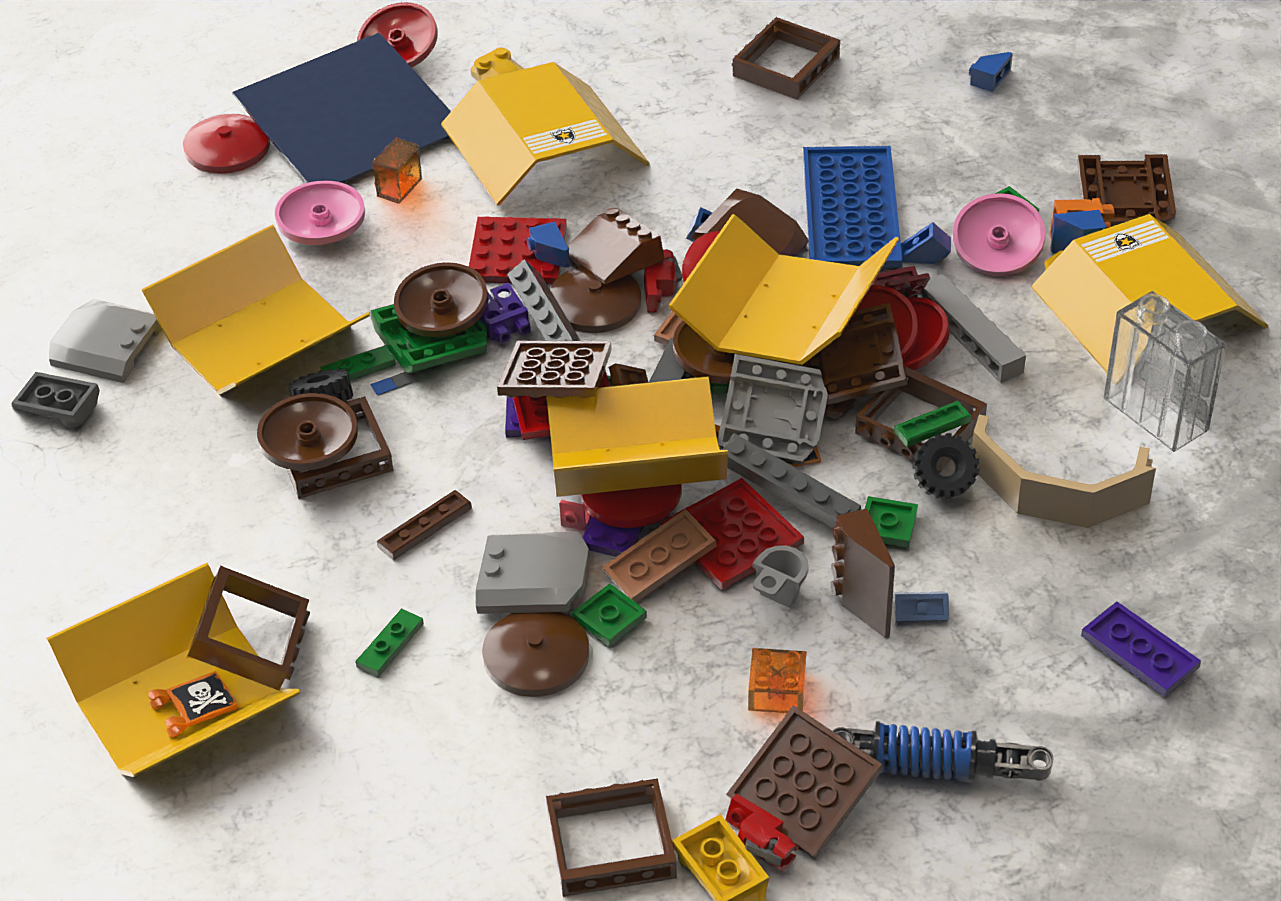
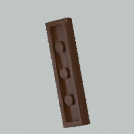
M453 490L377 540V547L392 560H395L472 509L471 502L458 491Z

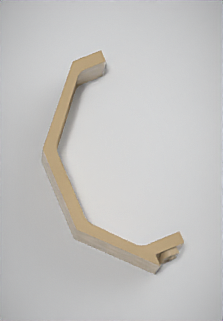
M978 416L972 449L975 448L977 452L975 457L976 459L979 458L980 462L977 465V469H979L978 475L1017 514L1089 528L1150 503L1156 468L1152 467L1153 459H1148L1150 448L1140 446L1133 470L1096 484H1085L1027 472L987 436L989 416Z

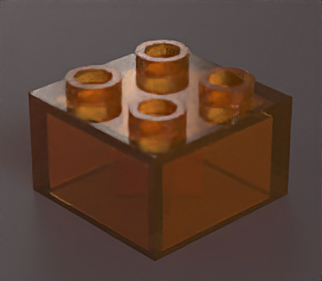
M396 137L373 160L372 168L374 170V184L377 197L400 204L422 180L419 144Z
M752 648L748 711L788 713L793 705L803 711L807 651Z

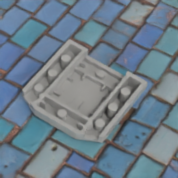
M92 299L73 310L50 340V366L124 383L135 368L133 361L150 336L157 337L162 328L151 311Z
M735 354L717 440L719 449H723L735 433L782 461L803 464L819 444L828 397L826 387H824L821 371L814 368Z
M580 532L488 535L476 586L475 607L477 614L568 612L571 608L570 603L574 598H580L584 593L590 561L589 549Z

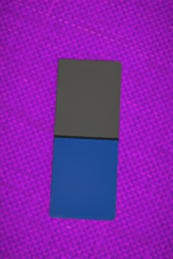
M403 372L370 385L376 395H380L418 381L413 372Z

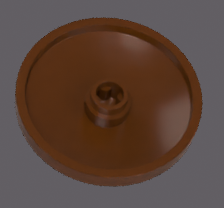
M452 262L435 263L417 269L400 283L394 296V308L399 322L409 331L425 337H445L468 329L482 317L488 305V291L483 277L471 267Z
M576 267L559 276L550 288L573 329L579 332L602 333L618 329L629 323L637 315L641 306L640 286L630 274L604 284L581 267Z
M682 321L674 332L672 343L673 354L678 364L686 372L697 378L709 377V382L730 383L735 354L715 350L688 324Z
M319 393L295 395L276 403L265 412L257 428L258 443L263 455L279 467L298 471L319 469L337 462L353 448L358 436L356 416L349 405L336 397Z
M563 612L511 613L495 623L484 639L482 647L484 668L490 679L497 686L510 693L527 697L555 694L574 684L584 673L589 661L588 637L583 627L574 618Z

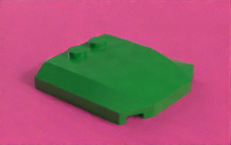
M394 304L371 310L370 318L375 332L406 373L423 370L487 351V328L480 319L468 329L454 335L425 337L409 331L399 322Z

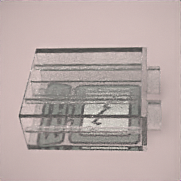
M1151 291L1116 312L1103 398L1175 452L1209 431L1226 343L1209 332L1203 324L1194 321L1170 304L1165 297Z

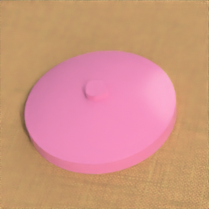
M315 181L297 186L284 194L275 208V220L279 231L286 238L306 245H324L345 239L357 231L365 218V206L360 193L349 185L335 181Z
M1000 193L976 198L959 212L954 222L953 245L958 257L969 268L983 275L1004 277L1020 273L1038 259L1044 247L1045 226L1041 215L1029 202L1014 195Z

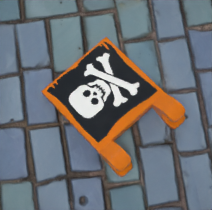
M216 671L166 690L154 689L148 693L150 700H152L150 701L152 709L158 710L171 700L180 716H172L166 719L167 733L170 737H176L190 726L238 708V703Z

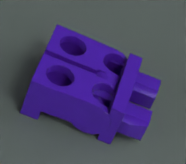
M506 283L490 289V293L488 292L487 308L480 318L487 328L489 339L491 341L497 339L503 344L511 339L512 333L518 332L522 336L530 334L531 326L528 318V309L523 305L511 285ZM501 292H506V297L501 298L498 296V294Z

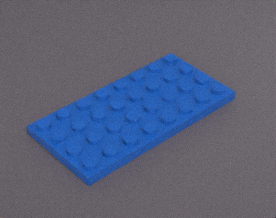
M891 146L803 147L809 259L860 266L895 237H899V241L882 268L902 267Z

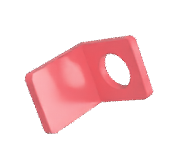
M561 500L559 503L561 526L585 531L591 518L585 506L580 503Z

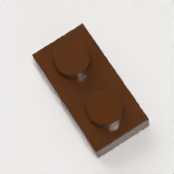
M617 363L608 367L613 387L648 383L645 369Z

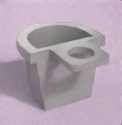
M774 546L766 549L753 562V568L757 572V578L753 582V589L759 591L760 595L790 608L796 601L801 584L808 574L807 558L801 551L789 546Z

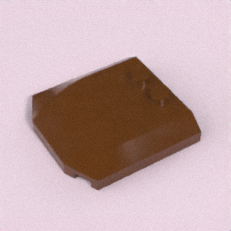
M1145 154L1144 161H1100V155H1078L1077 166L1081 198L1088 200L1099 198L1101 205L1112 204L1115 211L1114 219L1104 220V222H1110L1111 227L1148 214L1162 223L1175 219L1176 208L1167 154Z
M737 188L692 236L696 240L707 233L721 231L731 215L734 214L779 255L797 257L809 242L796 220L761 195Z
M890 302L855 311L842 334L803 364V367L819 369L821 371L822 381L828 394L826 405L908 385Z

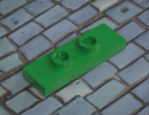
M384 345L321 366L320 371L344 369L348 371L349 379L353 380L395 366V359L388 347Z
M955 401L895 425L894 433L906 447H910L971 422V415L959 401Z
M401 608L355 661L356 667L379 677L423 626V618Z

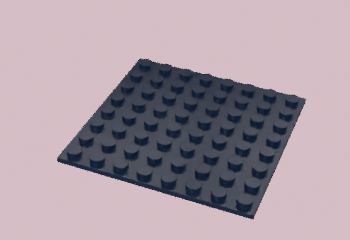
M379 32L232 92L234 98L306 183L335 181L344 184L450 138L441 123L451 113V110Z

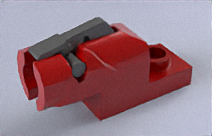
M663 249L664 261L644 268L643 283L647 312H657V303H661V297L672 296L677 282L682 281L683 277L677 259L673 252L668 249Z
M739 794L733 796L730 800L725 820L739 829L738 837L745 845L746 850L758 855L759 858L780 871L788 869L796 858V855L791 852L798 850L799 847L792 839L781 833L784 822Z

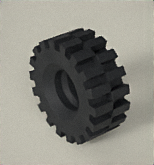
M328 369L327 371H317L318 373L314 374L310 373L307 374L308 376L299 377V380L292 381L288 386L291 397L300 394L319 393L336 397L346 403L354 395L348 371L344 369Z
M952 433L938 434L927 440L915 454V462L913 463L915 473L913 475L915 480L918 479L920 482L918 486L927 490L925 493L929 496L933 494L937 499L942 497L945 499L958 497L976 481L975 478L979 474V469H977V465L980 464L979 458L976 459L975 454H977L975 448L971 449L969 447L971 443L968 440L965 442L961 440L962 436L956 435L954 437ZM942 457L950 458L955 464V471L950 476H942L936 469V463Z

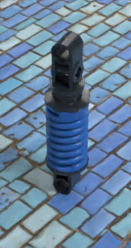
M876 721L873 731L838 727L833 730V732L880 762L884 766L880 774L891 773L896 775L900 771L903 776H908L911 770L912 776L918 777L922 770L923 777L929 778L933 770V777L935 779H940L944 771V778L946 780H951L953 777L957 781L973 783L975 775H985L988 779H993V776H1000L1008 779L1021 778L1042 781L1049 777L1054 761L1052 752L1046 747L1020 745L1017 743H997L996 739L981 741L978 740L977 732L973 730L963 732V735L960 730H956L952 738L949 729H944L941 733L938 728H933L930 733L927 727H922L919 733L918 727L911 726L908 733V727L901 725L897 734L896 724L889 726L880 723V721ZM1041 760L1046 763V766L1038 767L1034 765L1033 761Z

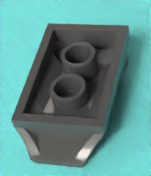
M35 372L11 402L10 407L60 419L65 427L77 428L96 407L100 390L97 383Z

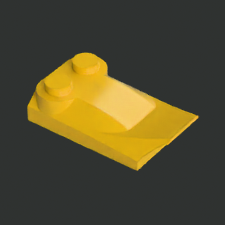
M499 47L476 59L470 71L471 76L478 81L525 68L511 59V52L509 50Z
M721 814L672 840L673 848L678 853L679 863L690 869L714 901H766L769 876L753 855L746 850L743 842Z

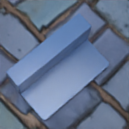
M893 592L895 621L949 620V598L947 592Z

